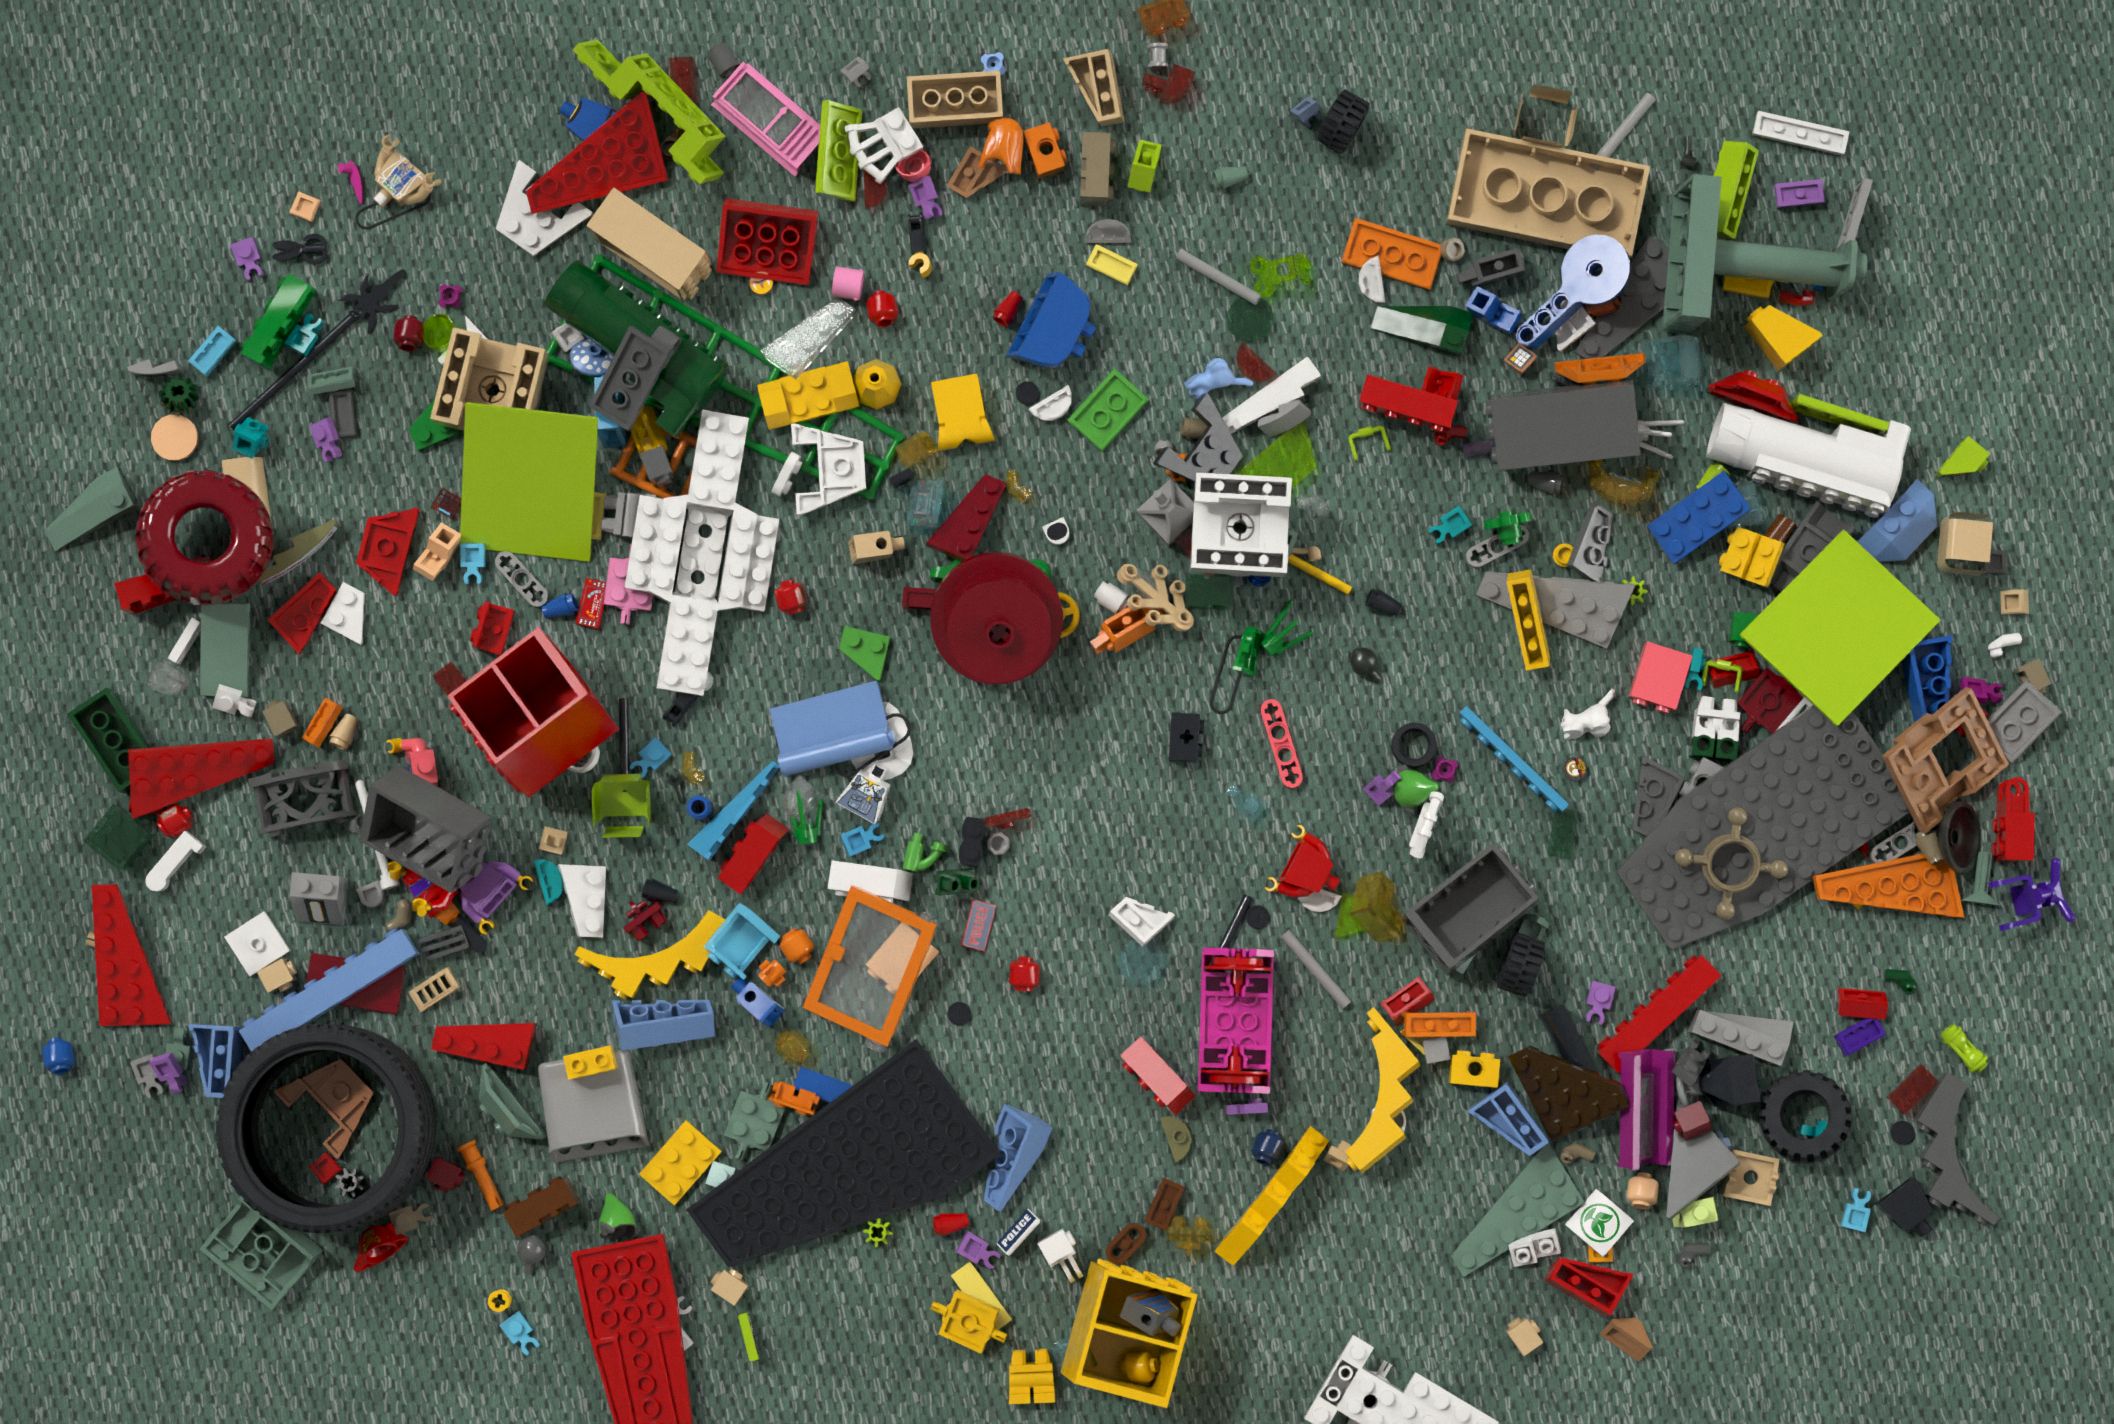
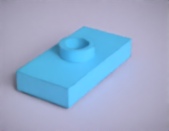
M217 326L188 362L208 377L238 341L220 326Z

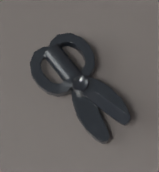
M319 234L307 235L303 238L301 244L290 240H281L273 243L274 248L287 250L274 254L272 256L274 260L288 261L302 255L304 261L315 265L321 264L328 257L326 250L327 241L324 236ZM312 239H318L321 241V244L307 245V242ZM322 253V256L318 259H310L307 254Z

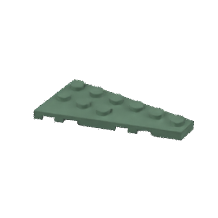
M1549 1143L1537 1152L1486 1215L1483 1216L1470 1234L1452 1253L1451 1258L1463 1277L1507 1251L1510 1243L1535 1234L1585 1203Z

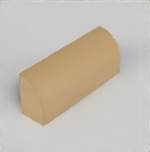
M243 457L222 460L223 474H228L250 487L259 496L270 516L263 458L254 457L252 459ZM273 538V548H272V550H275L274 538Z

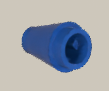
M564 593L542 606V612L546 619L574 615V612L579 610L573 593Z

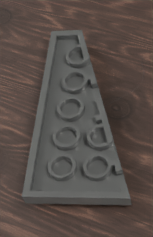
M1650 235L1647 237L1631 262L1630 278L1626 288L1620 294L1622 304L1619 310L1596 317L1594 321L1597 324L1587 331L1575 350V354L1583 359L1606 356L1664 309L1669 247Z

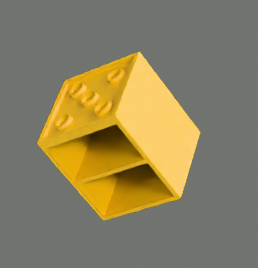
M1098 1259L1097 1263L1090 1261L1060 1373L1077 1385L1167 1408L1198 1294L1192 1292V1287L1173 1278L1166 1277L1165 1280L1157 1276V1274L1143 1271L1142 1274L1135 1270V1268L1121 1265L1119 1268V1266L1102 1259ZM1155 1288L1158 1289L1179 1308L1176 1322L1181 1324L1179 1333L1174 1337L1167 1332L1149 1335L1122 1319L1120 1314L1127 1296ZM1144 1350L1151 1352L1159 1363V1370L1155 1372L1153 1380L1150 1382L1131 1383L1123 1376L1122 1360L1130 1352Z

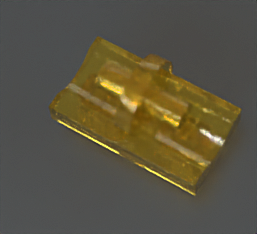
M1172 1216L1170 1227L1167 1230V1241H1177L1176 1248L1185 1249V1256H1190L1191 1249L1200 1250V1243L1210 1242L1211 1229H1208L1207 1218H1194V1228H1184L1185 1217Z

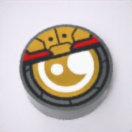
M1570 757L1564 761L1562 773L1569 780H1579L1586 773V764L1579 757Z

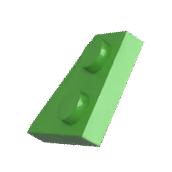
M844 626L839 650L874 679L880 681L891 637Z

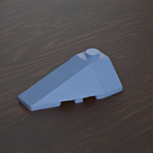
M1004 1104L994 1133L999 1134L998 1150L1001 1154L994 1159V1169L988 1172L984 1196L985 1202L997 1211H1002L1044 1150L1053 1127L1037 1116Z

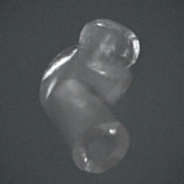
M1320 496L1296 497L1298 509L1311 508L1319 517H1326L1329 514V505Z

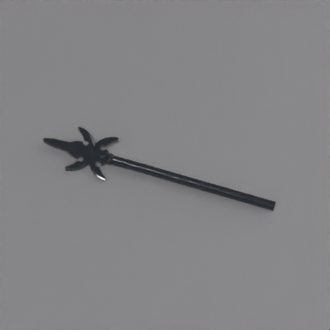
M405 270L398 271L382 284L372 287L371 293H366L369 273L366 272L360 283L361 295L347 294L337 299L338 301L349 302L358 300L357 305L353 304V311H350L339 324L314 345L306 357L302 356L228 425L235 430L238 424H242L247 417L250 418L350 325L359 320V317L366 318V313H370L367 330L370 333L376 323L375 311L389 312L399 307L398 305L387 304L378 306V302L385 300L389 290L400 280Z

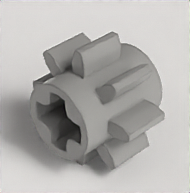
M344 1168L343 1176L336 1175V1178L339 1179V1184L335 1188L343 1190L342 1196H346L349 1191H351L353 1197L357 1196L356 1189L365 1188L360 1185L361 1180L365 1176L359 1177L357 1175V1168L352 1173L349 1172L348 1168ZM353 1177L352 1182L355 1183V1186L347 1188L348 1183L345 1182V1179Z

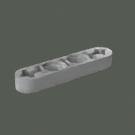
M1915 821L1874 846L1870 851L1871 861L1873 863L1883 862L1882 859L1877 860L1875 858L1878 854L1876 850L1884 851L1889 848L1886 845L1887 842H1889L1891 849L1896 854L1893 856L1892 851L1884 856L1885 861L1894 860L1915 847ZM1941 821L1934 826L1936 829L1933 832L1937 833L1939 831ZM1897 836H1903L1906 839L1907 845L1904 849H1898L1895 846L1894 840Z

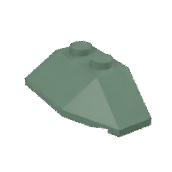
M490 1063L482 1065L479 1100L482 1104L480 1108L486 1116L492 1115L497 1123L494 1125L502 1135L507 1134L510 1137L540 1140L547 1138L544 1130Z

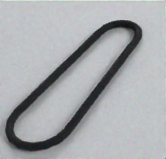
M899 713L886 716L887 720L892 717H900L907 724L906 735L894 743L893 748L904 742L911 732L909 720ZM890 750L881 752L852 773H842L839 769V763L835 764L836 771L842 777H851Z

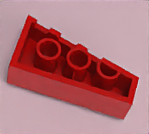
M1368 374L1359 399V408L1367 412L1382 414L1395 420H1406L1409 424L1421 426V424L1430 426L1431 430L1439 433H1444V430L1450 431L1458 404L1457 400Z
M205 554L192 558L195 562L214 560L210 556L206 557ZM146 574L114 583L122 610L132 615L176 600L157 588Z
M537 1023L436 1026L431 1050L527 1070Z

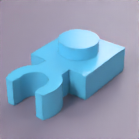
M485 543L460 544L461 567H467V572L463 577L465 584L470 582L469 577L472 574L476 575L477 584L483 581L479 567H486Z
M1853 1188L1851 1197L1854 1201L1853 1204L1846 1203L1841 1226L1866 1232L1871 1209L1864 1206L1870 1200L1871 1192L1866 1191L1864 1198L1860 1199L1857 1196L1858 1188Z
M517 1311L499 1325L513 1344L518 1341L521 1342V1350L525 1355L530 1353L526 1348L528 1342L534 1343L536 1348L540 1346L536 1338L528 1335L533 1328L520 1311Z

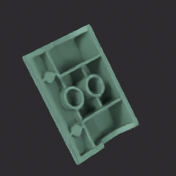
M240 1196L237 1205L227 1218L215 1228L200 1250L268 1308L273 1310L308 1271L323 1250L302 1232L282 1227L262 1217L258 1211L251 1209L243 1201L244 1198Z

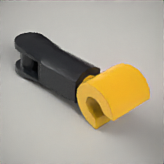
M921 212L916 216L907 214L910 248L913 255L909 260V267L916 268L918 263H924L920 268V274L924 278L931 273L932 264L928 256L925 255L927 247L923 213ZM919 224H920V228H921V229H919V230H913V229H912V225H919Z

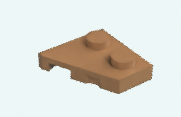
M970 146L948 182L947 187L967 198L1008 171L1005 166L994 159L988 160L985 168L978 167L982 152Z

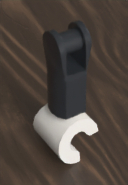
M707 672L704 691L709 690L713 685V677L710 672ZM681 693L664 713L662 719H668L672 726L676 727L699 695ZM676 706L682 710L679 715L673 712Z

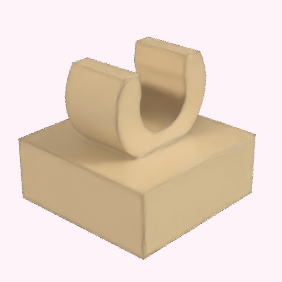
M545 826L539 849L563 855L568 832Z
M1342 1140L1337 1148L1331 1146L1323 1161L1345 1171L1349 1166L1345 1161L1348 1158L1345 1151L1351 1144Z

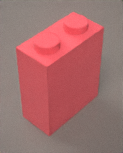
M1646 642L1628 695L1629 698L1633 699L1632 703L1644 707L1648 703L1656 706V711L1669 714V711H1675L1692 655Z

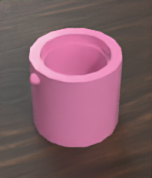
M836 266L832 285V297L860 301L864 282V270Z

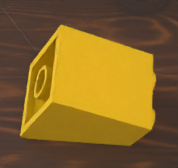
M1770 305L1765 309L1760 306L1746 318L1748 323L1744 326L1745 330L1777 371L1823 336L1816 329Z

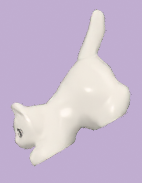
M1611 689L1598 704L1589 707L1580 714H1572L1565 709L1560 724L1565 733L1564 739H1577L1586 732H1590L1594 737L1606 735L1610 730V718L1608 717L1606 705L1613 699L1615 690Z

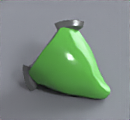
M1404 764L1397 770L1401 778L1394 783L1393 793L1400 807L1407 813L1414 814L1415 807L1426 801L1430 793L1436 792L1439 786L1419 771L1409 770L1406 764Z
M607 1193L599 1220L600 1237L603 1239H617L626 1236L627 1239L636 1236L640 1229L636 1226L635 1219L629 1208L614 1194Z

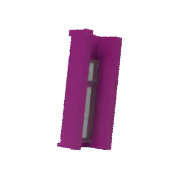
M1643 1049L1619 1052V1058L1621 1059V1084L1630 1099V1106L1620 1110V1162L1617 1163L1618 1167L1638 1170L1639 1164L1645 1163L1671 1165L1673 1149L1672 1122L1674 1117V1073L1672 1070L1674 1068L1675 1051Z

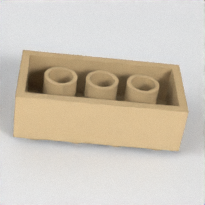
M1000 71L907 76L909 122L912 129L989 124V122L1003 117Z

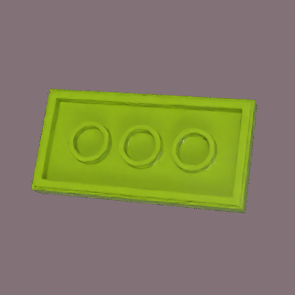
M830 100L822 101L815 193L849 202L856 200L858 160L849 151L851 148L849 136L845 133V126L861 124L862 109ZM858 132L859 143H860V134H861V132Z
M1802 394L1797 395L1791 401L1795 412L1879 436L1888 430L1890 422Z

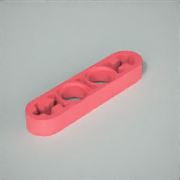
M1269 699L1262 704L1260 709L1263 723L1283 785L1287 788H1296L1303 779L1282 707L1278 701ZM1267 704H1271L1273 707L1277 706L1278 710L1274 713L1275 718L1281 717L1282 722H1274L1270 726L1268 725L1267 721H1272L1269 713L1266 714L1264 711L1268 708ZM1275 726L1282 727L1285 731L1284 737L1281 739L1273 738L1271 735L1272 728ZM1286 748L1290 750L1292 757L1289 761L1283 762L1279 759L1278 752L1281 749ZM1295 762L1296 767H1291L1292 773L1298 774L1295 784L1285 780V777L1288 776L1287 768L1282 771L1281 766H1288Z

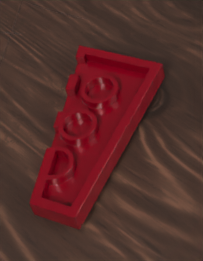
M985 474L926 542V547L960 561L972 557L1007 483Z

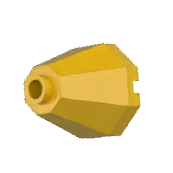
M877 359L859 366L853 378L859 404L875 410L895 403L902 386L894 366Z

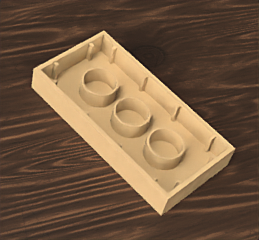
M1466 128L1446 224L1570 249L1573 244L1584 237L1606 235L1617 240L1626 249L1631 259L1650 166ZM1590 164L1600 165L1601 167L1597 171Z

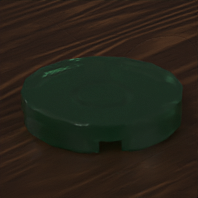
M1240 297L1228 309L1226 319L1228 329L1240 341L1249 343L1259 341L1272 328V309L1261 298L1254 305Z

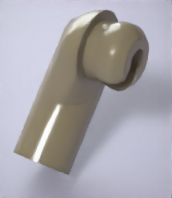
M1573 1143L1561 1150L1560 1159L1564 1164H1570L1571 1161L1579 1157L1591 1162L1596 1151L1579 1143Z

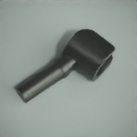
M1690 136L1685 137V151L1681 161V167L1688 170L1693 169L1697 159L1690 156Z
M675 769L677 772L676 779H670L668 772L666 773L668 783L674 787L681 804L685 802L680 786L682 777L680 772Z

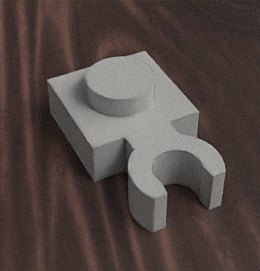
M155 1053L145 1055L130 1062L138 1084L146 1083L145 1094L148 1098L153 1096L151 1087L158 1088L160 1094L165 1091L163 1083L157 1080L158 1077L149 1064L150 1060L156 1057Z

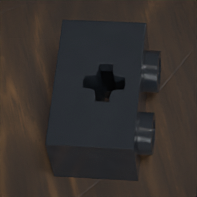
M1171 713L1168 761L1197 763V757L1202 758L1203 744L1198 743L1199 734L1204 733V720H1200V714ZM1185 731L1189 732V736L1193 737V740H1189L1188 744H1184V740L1180 739V736H1183Z

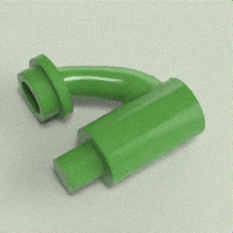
M914 833L913 840L908 842L902 869L918 872L929 868L943 852L948 853V845L934 842L930 848L934 851L927 858L921 860L925 846L921 844L923 834Z

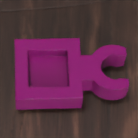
M1962 677L1960 681V690L1962 691L1965 687L1972 688L1978 702L1981 704H1985L1987 699L1993 703H2000L2003 698V694H1997L2002 688L2001 684L1993 683L1986 685L1984 679Z

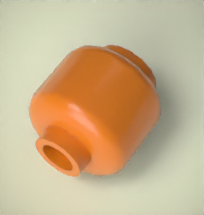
M794 928L780 938L782 941L779 947L790 963L799 961L802 964L812 957L810 952L813 951L815 945L805 930Z

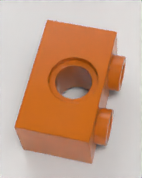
M1050 122L1023 131L1038 179L1065 170L1064 163H1067L1068 160L1064 149L1059 150L1057 142L1060 141V137L1056 127L1052 128ZM1048 145L1052 147L1053 151L1049 155H1044L1040 152V148Z

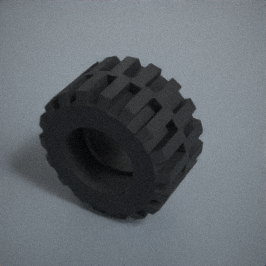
M1346 89L1340 92L1316 134V141L1339 154L1345 152L1362 125L1370 109V103Z
M1517 932L1511 938L1497 976V988L1525 998L1530 993L1539 973L1545 954V942Z

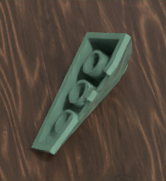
M116 467L97 477L45 530L55 552L139 509L119 468Z

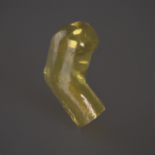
M1017 470L1006 471L1008 493L1018 501L1024 502L1031 497V490L1018 483Z
M684 751L681 772L690 783L699 784L704 780V774L694 765L696 753Z

